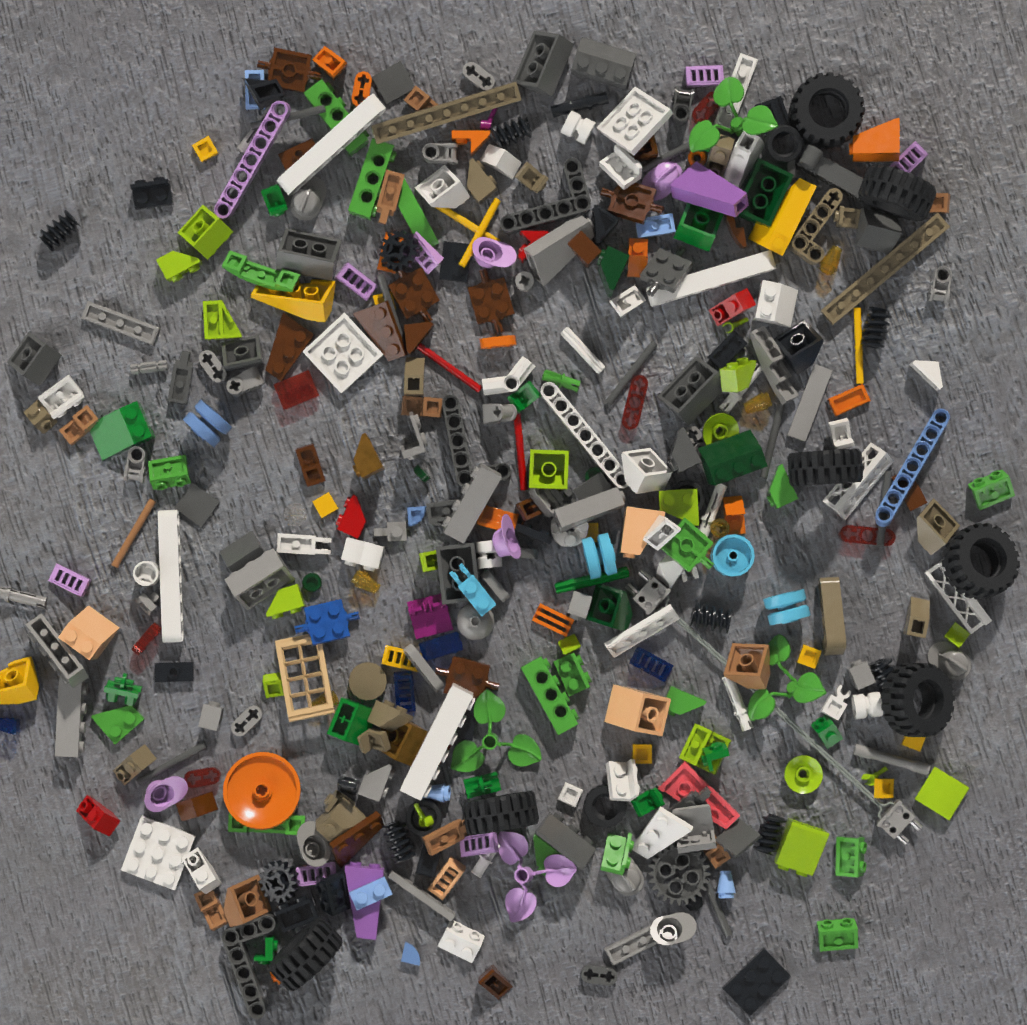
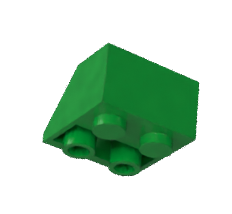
M342 697L327 734L359 745L357 737L373 726L372 723L367 721L372 708Z

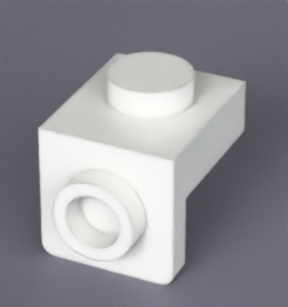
M847 418L828 422L831 441L836 450L849 449L854 446Z

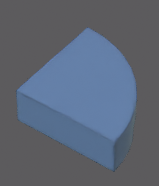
M426 506L407 507L408 527L418 524L424 518Z
M405 942L401 962L420 966V956L417 949L412 944Z

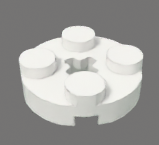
M553 518L550 530L556 543L564 547H574L582 543L581 539L586 538L589 525L586 522L573 528V532L565 531L560 533Z

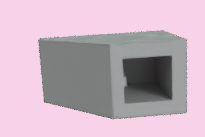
M573 591L567 613H570L569 617L579 621L582 618L586 619L592 596Z
M388 763L365 774L358 794L380 802L381 798L385 799L389 789L385 787L387 780H392L395 772L392 769L393 764Z

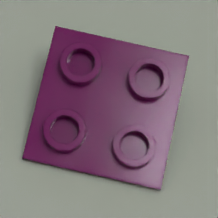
M441 594L407 602L416 639L453 630L447 604L442 605Z

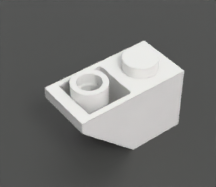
M198 847L182 857L200 891L207 894L222 884L214 868Z

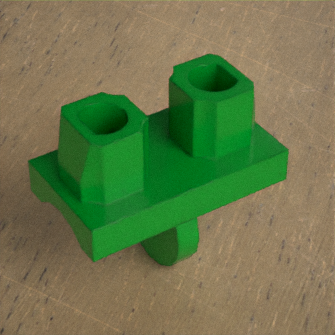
M123 673L122 678L115 677L114 681L108 680L107 685L104 687V692L109 702H117L120 695L125 696L124 704L134 706L142 692V686L134 685V680L128 679V673Z
M497 771L463 779L468 799L501 791Z

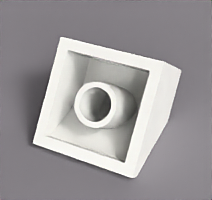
M762 280L753 320L790 328L798 290L781 283Z
M651 448L622 452L625 482L633 492L640 494L665 489L673 472Z

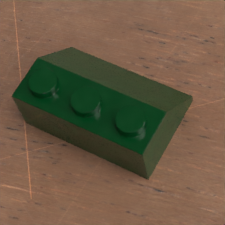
M759 158L743 188V191L747 193L749 206L738 217L752 223L770 227L794 175Z
M608 246L607 250L602 249L597 265L599 266L598 273L606 294L611 298L630 255Z
M751 430L697 448L709 485L715 486L768 467L763 450Z

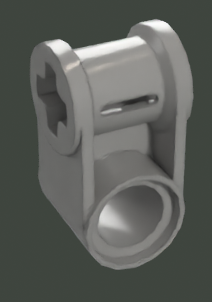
M428 143L423 147L422 158L430 164L457 165L456 152L459 145L456 143ZM428 149H432L436 152V155L430 158L426 156L425 152Z
M941 266L933 271L928 290V301L935 300L942 301L944 304L948 303L952 279L950 268ZM939 270H942L946 273L945 280H940L938 278Z
M255 366L229 379L226 388L230 395L239 397L249 391L260 388L265 383ZM236 383L237 385H240L238 386L239 390L235 391L234 389H232V384Z
M483 404V424H499L500 422L513 421L517 416L515 405Z
M134 446L129 449L124 471V481L135 480L140 481V483L145 482L148 452L144 447ZM137 449L142 452L140 460L134 458V452Z

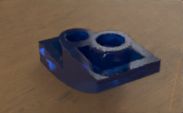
M459 632L419 643L422 656L426 662L464 650Z

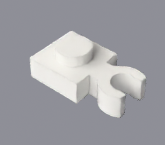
M842 685L836 687L835 696L832 694L828 696L820 712L835 721L840 719L848 705L843 700L851 695L850 690L845 695L841 694Z

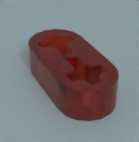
M709 92L693 110L692 120L694 123L697 124L698 121L709 120L719 108V105L714 103L710 107L707 106L710 101L709 97L713 98L714 92ZM703 109H705V110H706V112L704 113V118H705V119H703V118L697 119V118H696V117H697V113H696V112H699V113H700V112H702Z
M153 623L131 650L140 656L161 632L162 628L157 623Z
M216 767L195 769L187 772L184 780L190 788L213 785L220 780L221 772ZM210 770H212L213 773H217V777L214 778V781H212L211 778L204 779V775H208L210 773ZM191 774H194V777L201 776V779L196 780L195 784L192 781H188Z

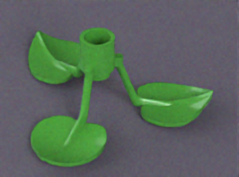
M728 77L716 87L713 98L715 103L721 107L730 105L735 116L731 120V128L718 124L712 125L709 120L701 121L693 127L690 133L689 147L691 152L694 153L715 146L720 138V132L717 128L728 131L730 134L735 133L737 137H740L743 130L747 134L758 135L777 128L778 123L771 110L764 105L755 106L750 109L745 118L739 117L733 103H738L743 99L744 88L738 79Z
M776 635L767 644L770 647L769 665L774 666L777 664L791 682L786 687L787 693L771 692L769 694L767 689H759L752 695L748 704V715L752 722L764 719L774 711L775 699L773 696L788 698L793 696L799 703H808L827 694L815 673H805L797 682L782 666L781 662L788 660L791 652L790 644L783 635Z
M485 690L475 702L474 717L480 724L488 723V733L483 737L482 745L478 748L470 740L459 742L453 751L451 769L458 772H470L479 769L485 761L484 754L480 752L484 748L492 750L496 746H510L511 748L508 751L509 760L514 765L520 767L541 761V751L535 740L525 734L516 735L513 739V744L499 742L498 736L492 733V722H499L503 719L506 712L505 704L490 690Z

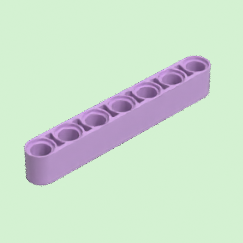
M276 101L271 105L215 205L214 212L217 217L224 219L234 214L290 115L291 107L287 102ZM280 104L285 107V113L279 115L276 110ZM270 121H273L276 125L273 132L267 129V124ZM260 138L266 140V146L263 149L258 146ZM252 154L257 158L255 165H251L248 161L249 156ZM241 171H244L247 174V180L245 182H242L239 179V174ZM231 188H235L238 191V196L235 199L230 196ZM223 204L229 209L227 215H223L220 211Z

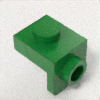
M279 184L261 190L270 216H280L288 210Z
M528 381L516 392L508 396L507 399L509 404L515 405L517 412H521L541 397V394L531 381Z
M827 715L818 718L811 724L827 749L843 739L836 725Z
M715 742L709 747L702 748L704 755L701 756L704 767L707 766L710 772L714 771L712 760L730 756L725 742Z
M657 788L649 789L631 801L638 817L644 816L650 811L665 805L663 796Z
M275 935L266 936L265 954H255L254 961H258V964H270V961L274 959L275 952H278V940H275Z

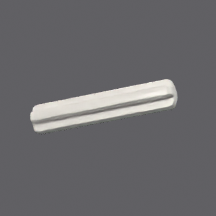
M566 327L561 332L563 338L596 373L599 374L605 369L604 364L569 327Z

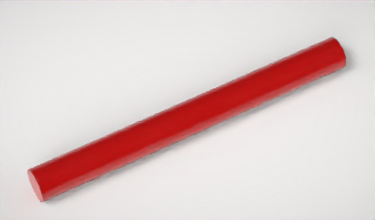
M422 343L416 348L477 393L483 388Z
M517 414L514 419L520 491L528 490L521 414Z

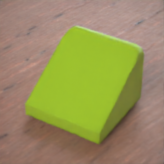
M955 622L943 637L959 649L970 633Z
M575 634L558 641L562 653L565 655L581 648Z
M280 672L263 675L266 698L284 696Z

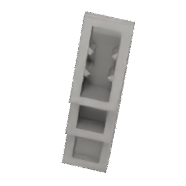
M765 326L751 331L749 334L755 353L779 401L784 405L796 399L799 395L789 382L792 375L782 362L785 355Z

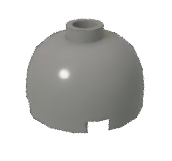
M471 603L462 607L456 620L457 628L461 635L474 641L482 640L489 636L495 623L491 610L481 617Z

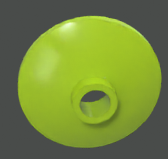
M718 413L711 416L704 424L702 430L705 444L708 445L738 434V423L735 418L726 413ZM720 427V432L716 433L717 428Z
M799 755L787 763L784 778L790 789L800 794H807L815 791L820 786L823 779V771L816 759L807 755ZM804 770L806 772V776L800 777V771Z

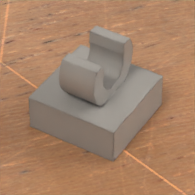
M153 592L149 597L143 593L136 602L150 616L156 610L157 606L155 603L160 597L156 592Z

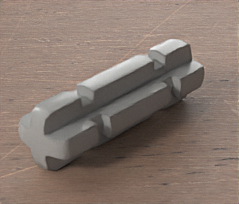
M166 360L130 365V372L133 375L140 374V372L143 374L158 372V370H168Z

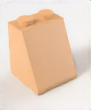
M625 507L619 553H622L624 558L635 559V555L641 554L647 545L643 541V537L659 515L665 516L664 511Z
M87 606L67 624L58 638L88 660H95L99 658L120 627L92 607Z
M613 684L604 722L635 732L663 736L671 698Z

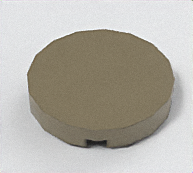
M361 663L350 673L349 687L352 693L359 699L366 701L374 700L381 696L386 689V674L383 668L375 663Z

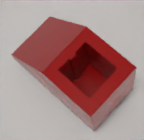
M748 288L715 305L709 309V312L718 327L754 307L756 303Z
M353 494L352 497L347 498L344 504L346 508L344 515H339L336 525H338L337 530L359 539L367 521L358 496Z
M89 795L84 798L76 810L94 830L109 837L120 823V820L112 811Z

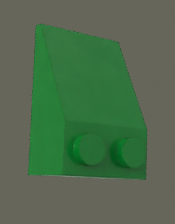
M687 203L674 239L709 252L724 214Z
M138 401L100 418L90 430L102 460L155 438L142 405Z

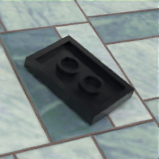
M763 947L722 988L751 1016L791 975Z

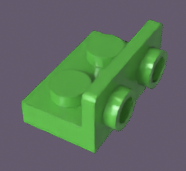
M186 455L148 461L149 479L154 490H164L169 487H182L186 484H191Z
M1004 470L993 471L990 475L977 478L968 484L979 510L1015 496L1010 477Z
M572 652L553 661L569 697L590 688L589 683L592 680L588 672H583L581 666L584 663L579 654L575 655Z
M610 833L607 834L600 870L623 876L624 870L629 869L631 858L628 857V853H632L634 841H631V833H628L627 838Z
M836 837L835 876L858 878L864 875L866 872L864 854L867 851L864 837Z
M854 918L817 921L820 952L858 948V927Z

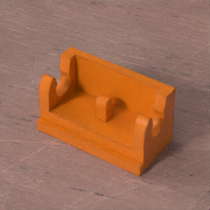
M486 505L476 525L498 530L501 528L503 515L507 514L510 516L515 530L519 514Z

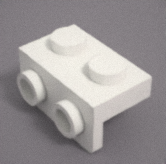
M618 144L614 146L613 153L599 161V166L623 190L642 177L641 163L635 160L627 150Z
M67 375L38 396V399L53 419L64 416L70 407L78 406L84 398L83 391L70 375Z
M452 920L449 921L438 947L473 963L485 936Z

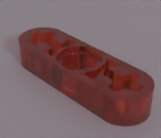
M643 375L633 377L630 383L621 420L623 427L628 430L635 429L639 424L648 388V380ZM639 379H642V383L645 386H641L639 393H643V396L631 394V391H636L637 388L634 381L637 382ZM632 397L639 398L640 406L637 408L631 407L629 400ZM627 409L638 411V415L635 413L633 415V420L636 423H633L631 426H628V422L625 421V418H629L631 413L626 412Z
M846 525L840 529L839 537L843 542L876 545V531H878V528ZM849 528L850 532L857 533V529H860L858 532L859 541H856L857 536H850L849 539H846L843 532ZM886 529L888 536H891V540H888L887 543L884 542V546H890L895 542L896 537L892 530ZM865 530H869L872 533L870 541H864L862 538V533Z

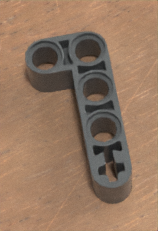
M808 145L797 167L827 185L839 189L845 195L861 202L858 191L863 178L822 156L823 152L817 147Z

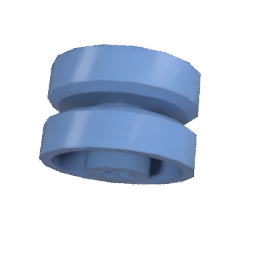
M200 399L194 407L201 417L199 418L194 413L189 412L183 420L196 435L215 447L221 439L214 429L216 428L220 433L226 435L233 427Z

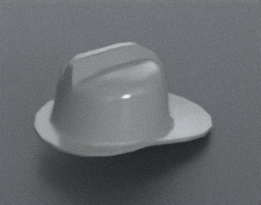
M313 176L293 194L290 207L291 212L296 218L307 221L312 220L318 215L327 192L324 182L318 177Z
M937 642L930 647L928 661L930 664L943 670V675H947L951 680H961L969 674L971 661L965 652L948 642Z
M307 821L303 823L297 831L299 854L310 866H323L329 860L331 853L327 839L316 830V822Z
M632 858L629 869L624 870L623 876L606 872L607 877L620 894L632 896L637 894L644 885L643 874Z
M684 912L674 913L656 918L650 927V934L657 943L672 946L691 939L697 930L695 919L690 914Z

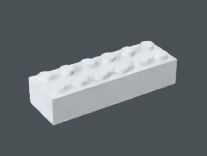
M455 683L452 684L401 785L400 791L420 801L422 797L427 798L432 788V785L429 783L431 779L436 780L440 772L438 765L440 762H445L449 754L447 747L449 744L453 746L458 736V733L455 731L457 727L462 728L467 717L464 714L466 710H471L475 702L473 692Z

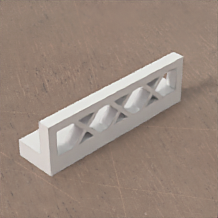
M870 443L862 452V466L865 468L862 481L852 483L850 488L844 489L845 483L836 484L824 498V504L835 510L840 517L846 520L894 462L887 452ZM872 450L878 452L874 458L868 459V455ZM840 495V500L836 505L830 502L835 496Z
M942 560L924 572L970 634L992 621L976 599L965 597V593L959 594L961 597H957L958 592L955 586H953L955 588L954 596L945 594V584H949V582H946L944 574L946 570L945 567H942ZM938 567L943 572L942 581L935 580L931 575ZM957 599L965 601V612L957 610ZM968 614L975 615L980 621L973 628L967 623Z

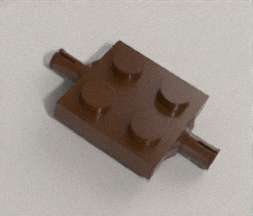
M274 47L273 57L270 62L258 60L257 68L268 70V80L277 79L284 90L304 93L310 78L321 80L322 73L311 71L312 55Z
M634 183L625 190L619 185L613 191L602 188L600 193L601 196L611 198L608 208L609 213L644 225L647 215L651 211L660 214L664 211V206L654 204L657 189L639 183Z
M422 267L407 273L406 271L402 272L399 270L398 274L400 277L395 282L389 284L388 288L405 319L421 314L425 322L432 321L433 319L427 310L431 305L440 300Z
M487 269L480 270L482 282L468 287L478 325L487 322L494 323L496 333L504 332L501 320L515 315L505 277L489 280Z
M453 655L448 670L436 667L435 671L436 675L445 677L446 685L443 693L448 694L452 684L455 683L473 692L475 702L486 688L498 691L500 684L488 681L490 665Z

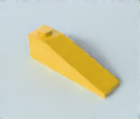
M799 178L786 191L771 226L766 227L755 223L748 239L783 256L817 186Z
M312 279L311 283H300L298 280L293 292L277 291L256 285L251 293V298L306 320L326 322L332 311L336 283L335 281Z
M32 657L8 663L9 667L0 671V705L22 704L37 700L39 682Z

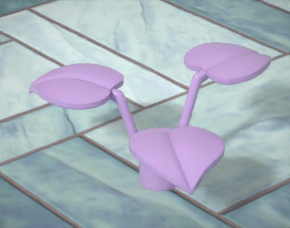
M500 831L498 834L499 854L502 860L509 865H513L519 860L514 878L523 889L513 888L507 893L505 898L510 922H518L529 917L537 906L536 896L533 893H528V888L525 883L533 879V875L546 873V880L550 885L561 887L572 879L577 871V867L564 855L554 854L544 860L545 870L533 872L529 867H522L523 859L521 857L525 856L529 850L527 839L522 834L516 832Z

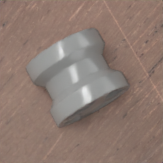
M523 271L516 276L515 285L517 289L521 292H528L533 288L534 277L531 273Z

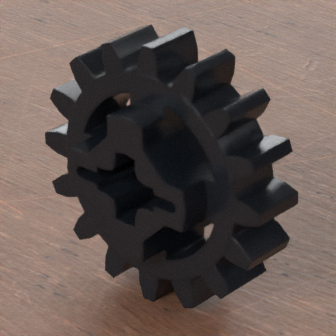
M394 230V235L388 233V240L382 239L385 244L384 246H379L383 250V252L379 253V256L383 257L381 262L388 269H392L395 272L399 270L405 272V267L412 269L411 263H417L415 257L420 256L417 250L421 247L416 244L418 239L413 238V234L407 233L404 230H401V232Z
M281 860L270 862L267 866L263 867L265 872L259 874L263 879L258 881V883L263 884L260 891L265 890L264 897L270 896V901L276 900L277 903L286 902L290 898L295 897L294 892L299 890L296 884L300 880L295 878L298 872L293 873L294 866L288 867L287 861L282 863Z

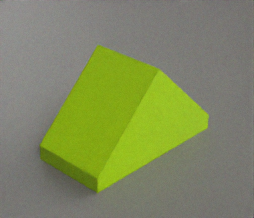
M436 550L419 553L424 573L438 570Z

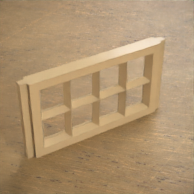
M309 634L275 641L289 722L335 713L323 644L316 645L318 655L303 658L302 646L312 644ZM298 647L300 659L286 662L284 650ZM319 660L320 671L306 674L304 662ZM301 663L303 675L288 678L286 666ZM321 676L323 687L309 690L307 678ZM303 679L305 691L291 694L289 682ZM324 692L326 704L312 706L310 694ZM306 695L308 707L294 710L292 698Z

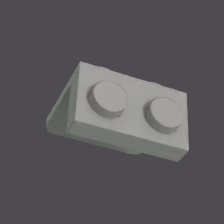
M411 411L409 415L418 441L401 446L403 458H408V460L418 458L420 453L426 452L425 446H428L424 432L420 433L419 428L422 427L418 414L414 415L413 411Z
M709 804L672 810V814L693 826L691 832L677 840L678 854L717 848Z

